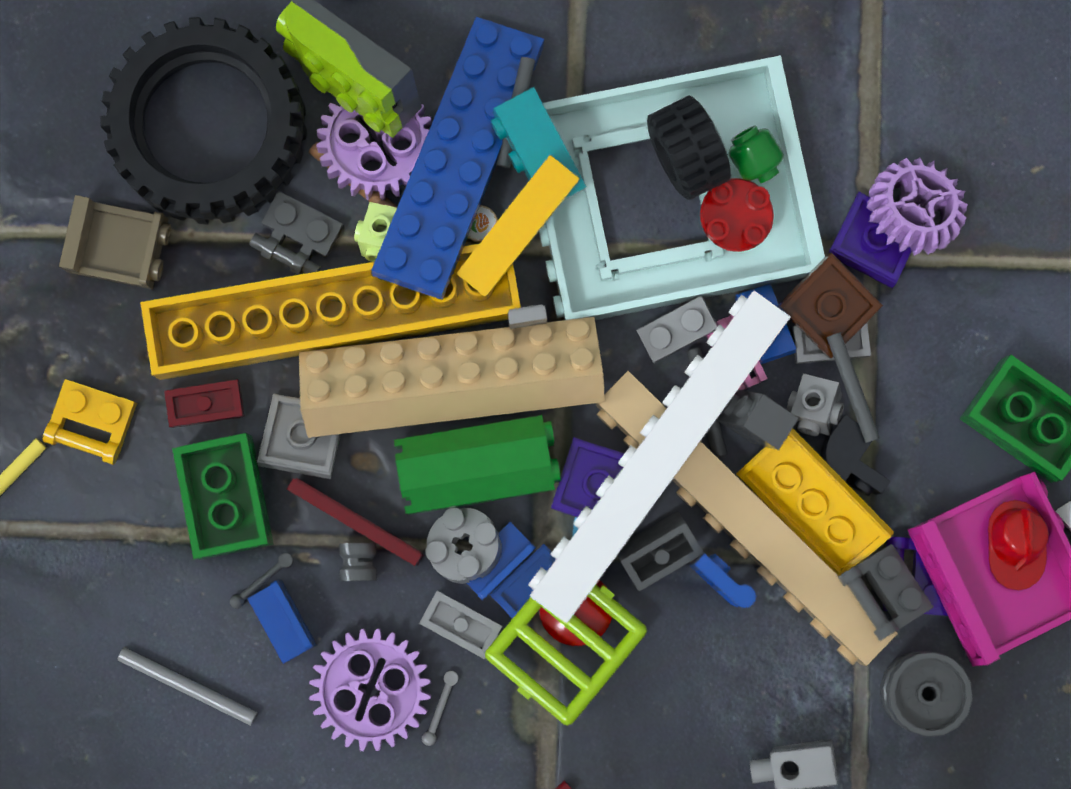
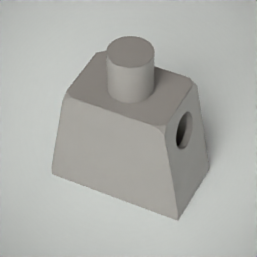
M832 739L774 747L770 752L771 758L750 761L753 783L774 781L775 789H804L837 785L838 772ZM793 761L798 765L799 771L789 773L784 769L783 763Z

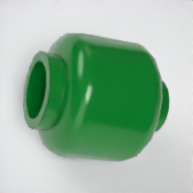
M754 125L731 139L733 145L729 149L728 154L744 180L758 179L760 183H764L779 173L777 166L782 162L784 154L768 129H758Z

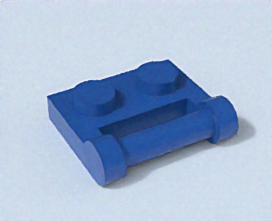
M702 554L689 565L730 605L746 608L755 602L756 594L754 589L749 585H738L727 575L731 570L730 567L716 554L709 557L706 554Z

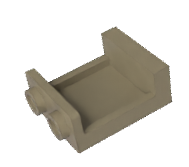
M75 195L59 267L68 273L153 290L154 282L159 281L162 276L163 260L160 259L162 246H167L169 243L171 224H167L168 218L163 213L154 212V214L96 203L90 198Z

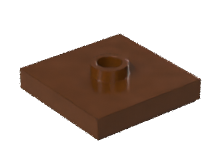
M828 253L777 306L790 316V320L828 358H832L833 354L827 337L841 332L846 344L883 305L833 253Z

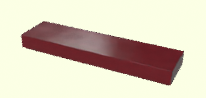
M293 478L289 484L288 491L410 564L418 566L424 556L422 555L423 552L304 481Z

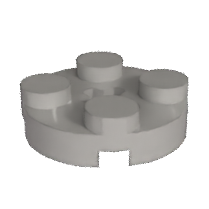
M450 508L431 527L425 551L428 560H430L434 569L449 581L464 584L470 583L471 580H476L479 577L483 578L493 571L500 559L502 544L494 522L487 515L472 508ZM464 537H470L469 543L473 545L470 551L464 550L461 555L457 554V541L459 539L462 540Z

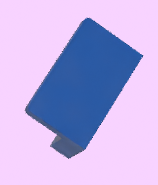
M511 522L499 532L502 552L496 567L487 576L479 577L467 583L481 600H484L536 549Z
M282 580L270 583L269 587L247 598L283 664L317 645Z

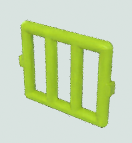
M595 584L587 597L629 631L615 649L574 614L566 624L530 597L485 652V658L519 686L517 691L529 700L532 697L561 723L571 725L647 633V627L614 600L613 597L615 595L604 585L600 588ZM541 607L605 660L591 678L527 625ZM517 636L581 689L567 707L503 654Z

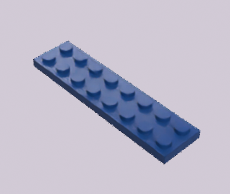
M479 17L475 18L372 267L371 273L373 277L443 300L495 170L503 139L500 140L490 122V120L495 118L493 109L511 99L521 57L535 60L534 72L544 47L543 38Z

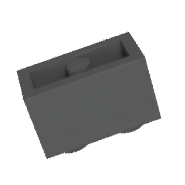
M737 390L722 410L717 421L752 444L779 450L798 417L764 394Z
M679 511L629 539L617 555L640 592L704 553Z

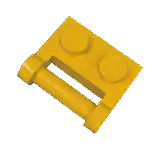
M65 379L50 422L45 428L43 442L51 445L60 443L102 457L103 462L114 465L119 457L137 403ZM66 418L112 433L108 443L63 429Z

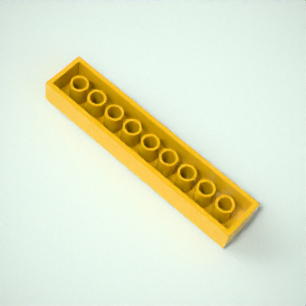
M474 244L463 247L443 300L373 277L371 270L374 262L140 302L151 374L159 380L296 357L299 356V352L371 344L508 320V311L510 309L521 308L514 266L512 264L487 297H484L456 274L479 245Z

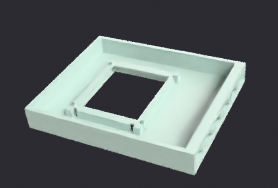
M781 55L543 103L587 186L584 191L563 201L539 230L542 247L549 246L552 260L546 261L549 282H557L559 295L553 296L557 318L564 317V320L594 317L595 320L688 302L699 296L708 298L757 288L769 283L772 285L802 279L825 258ZM688 95L695 98L704 107L714 123L729 158L731 178L743 179L728 154L729 149L733 145L731 139L754 125L758 129L766 128L772 133L784 154L782 162L777 166L779 173L764 183H760L758 179L751 180V182L764 187L768 191L774 212L771 231L761 244L747 251L733 252L718 247L708 238L706 242L610 261L588 151L650 139L647 128V116ZM707 192L699 195L700 204H702Z

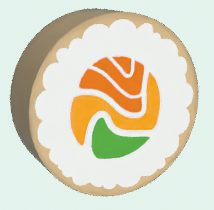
M480 205L467 237L471 242L480 243L498 221L495 213L490 208Z

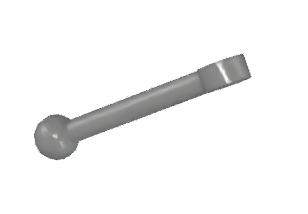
M448 671L444 675L445 686L430 727L422 735V742L426 746H432L436 742L435 732L451 688L459 679L454 671Z

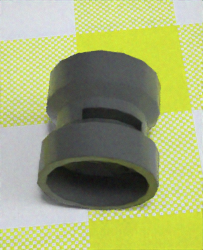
M376 543L339 544V555L343 558V567L339 570L340 581L377 580V569L373 566V557L376 555Z

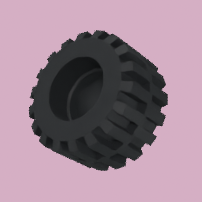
M688 95L647 116L648 133L659 161L675 189L684 198L691 200L731 179L730 162L721 137L710 116L695 98Z

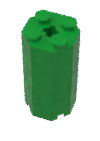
M540 415L395 439L394 447L397 450L402 449L403 451L402 453L395 454L402 499L406 498V501L411 500V505L404 506L406 515L555 491L554 483H559L561 476L558 459H550L548 447L554 446L555 443L551 421L544 422L543 416Z

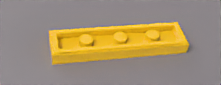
M549 155L456 274L484 297H487L578 183L580 178L552 155Z

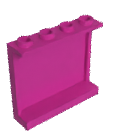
M1035 471L1010 480L908 529L910 537L972 667L988 665L1000 659L999 655L1071 620V545L1064 533V523L1058 513L1054 512L1047 498L1048 491L1046 485L1037 477ZM1012 500L1027 502L1036 508L1047 524L1049 531L1045 572L1036 584L1023 590L1008 589L998 583L991 573L989 564V518L996 507L1003 502Z

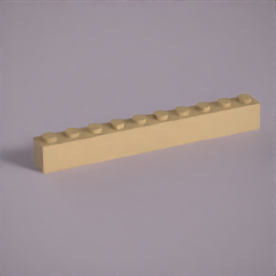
M629 371L605 393V402L596 403V406L600 409L596 415L611 430L617 426L626 435L623 439L624 443L628 447L632 445L636 449L646 438L640 432L650 418L654 415L660 419L667 409ZM701 441L697 444L672 479L679 487L676 491L677 495L691 508L697 504L706 513L702 519L716 533L719 534L723 530L732 538L733 541L729 544L730 547L744 560L750 556L760 566L756 572L769 585L773 586L775 583L780 585L787 592L783 596L784 600L797 612L804 609L813 618L810 625L822 637L826 639L831 635L840 644L837 651L851 665L858 662L860 665L867 666L898 633L894 632L879 641L874 634L876 628L848 585L843 586L838 575Z

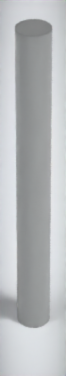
M125 647L118 656L117 661L250 726L257 716L258 712Z

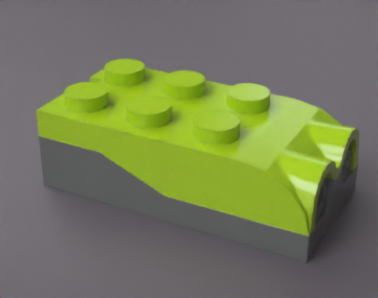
M291 0L289 5L279 15L276 22V31L285 37L283 44L285 53L301 64L303 71L309 76L310 82L317 90L322 93L328 91L334 95L337 102L350 113L356 111L363 116L366 124L374 131L380 132L382 130L393 138L422 108L412 68L315 0Z

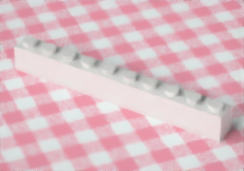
M753 291L748 299L743 295L738 298L728 312L734 318L725 329L719 324L706 342L712 348L703 359L697 354L684 372L690 378L681 389L677 385L672 388L662 402L668 407L660 419L654 415L650 418L640 432L646 437L638 449L632 445L628 448L618 462L623 467L622 471L615 480L610 476L606 478L595 493L601 497L600 501L593 510L587 506L573 523V525L579 528L571 540L565 537L562 538L551 553V556L556 558V561L548 571L541 567L528 586L534 590L530 597L566 624L790 319L789 315L756 291Z

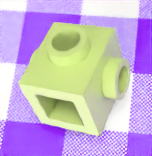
M369 202L364 221L359 220L357 223L354 240L358 242L361 255L370 262H375L396 212V207Z

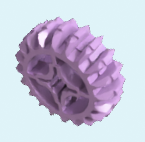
M920 157L914 160L912 164L905 158L898 165L893 162L876 177L875 184L870 188L868 195L871 198L867 202V209L873 211L869 222L879 223L876 234L885 233L888 236L887 245L895 241L899 243L900 252L910 247L914 256L920 254L922 250L929 255L934 253L937 248L939 250L946 248L951 240H955L960 234L959 231L966 220L963 214L967 211L968 204L961 201L964 198L965 191L955 189L958 179L949 180L946 177L947 168L939 172L935 169L934 161L924 166ZM899 188L901 191L899 202H894L893 190ZM939 210L941 222L935 226L933 221L935 218L934 212Z

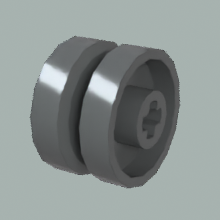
M929 651L907 652L894 659L884 671L880 684L881 703L889 718L901 728L927 737L945 735L958 728L967 717L973 699L971 682L963 667L948 656ZM926 687L931 690L930 697H924L923 699L922 690Z

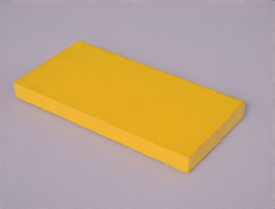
M793 428L779 450L764 447L736 473L764 504L838 576L864 561L894 533L874 510Z

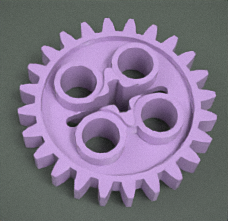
M330 103L329 111L332 116H321L322 125L326 128L317 129V136L323 141L316 144L318 153L324 154L320 157L321 166H330L327 170L328 178L332 179L339 176L337 181L339 189L351 184V196H355L360 189H363L366 200H370L373 191H378L381 200H385L386 190L389 189L392 190L396 197L400 196L399 186L403 184L406 187L429 132L428 128L432 124L430 116L422 117L425 113L424 105L421 104L422 108L393 138L382 130L380 132L374 131L366 124L373 138L377 142L382 140L384 152L397 163L395 166H392L386 160V156L380 146L375 141L370 143L369 133L365 127L356 121V118L360 117L363 119V116L356 111L350 113L342 106L339 107ZM348 133L360 136L354 143H346L341 140ZM399 140H406L411 146L405 150H397L393 147V144ZM375 160L382 164L375 171H368L363 168V165L368 161Z
M379 628L375 630L373 638H369L366 629H360L359 640L357 641L350 632L346 633L347 645L343 646L340 642L334 640L332 645L335 653L331 654L326 651L321 653L327 664L314 665L313 667L318 673L322 674L321 678L313 679L309 682V684L319 687V692L311 695L309 699L321 702V706L313 714L326 715L327 718L322 723L321 728L333 725L335 727L332 734L333 740L342 733L346 735L345 747H349L355 739L359 740L360 751L365 750L368 741H372L375 750L379 751L383 739H386L388 744L393 747L396 745V733L404 739L409 737L405 727L407 724L415 728L419 727L420 723L414 717L415 713L426 714L428 711L419 704L420 700L431 698V694L422 691V686L431 683V679L420 678L419 674L428 666L427 664H415L414 660L420 652L414 651L408 654L406 652L409 644L408 640L403 641L400 645L394 644L396 639V633L394 632L386 640H383L382 632ZM356 654L365 655L370 661V670L365 675H357L351 668V660ZM384 658L386 662L375 685V688L380 690V695H373L369 699L362 720L358 721L356 714L366 695V690L361 688L362 683L368 684L372 680L379 659ZM389 669H399L405 675V684L401 689H392L386 684L385 676ZM347 689L353 692L356 698L353 709L344 710L339 707L336 698L340 690ZM375 704H384L389 708L391 717L386 724H378L372 719L371 709Z

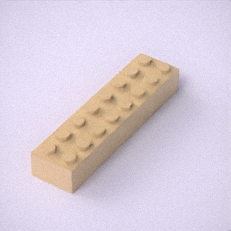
M594 317L547 322V324H537L515 329L505 327L299 352L300 408L308 438L605 402L603 370Z

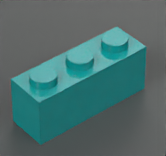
M534 87L493 109L495 118L490 120L491 125L500 140L506 138L513 151L508 153V156L517 173L524 171L530 181L549 155H552L580 178L563 201L586 189L587 186Z

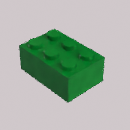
M1013 355L1000 359L960 417V420L1050 483L1063 481L1071 469V396Z
M242 433L172 448L193 559L202 560L274 544L253 437L251 435Z

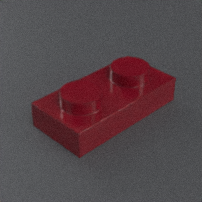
M238 379L164 391L170 428L245 417L240 381Z

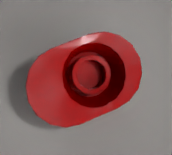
M1018 500L1003 502L994 509L989 518L990 570L997 582L1004 587L1013 590L1027 589L1036 584L1045 572L1049 531L1047 524L1037 509L1027 502Z

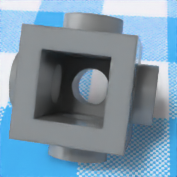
M803 373L798 391L791 392L787 405V411L798 417L794 425L798 431L810 436H818L819 433L830 435L833 424L838 425L844 409V404L840 403L842 398L840 383Z

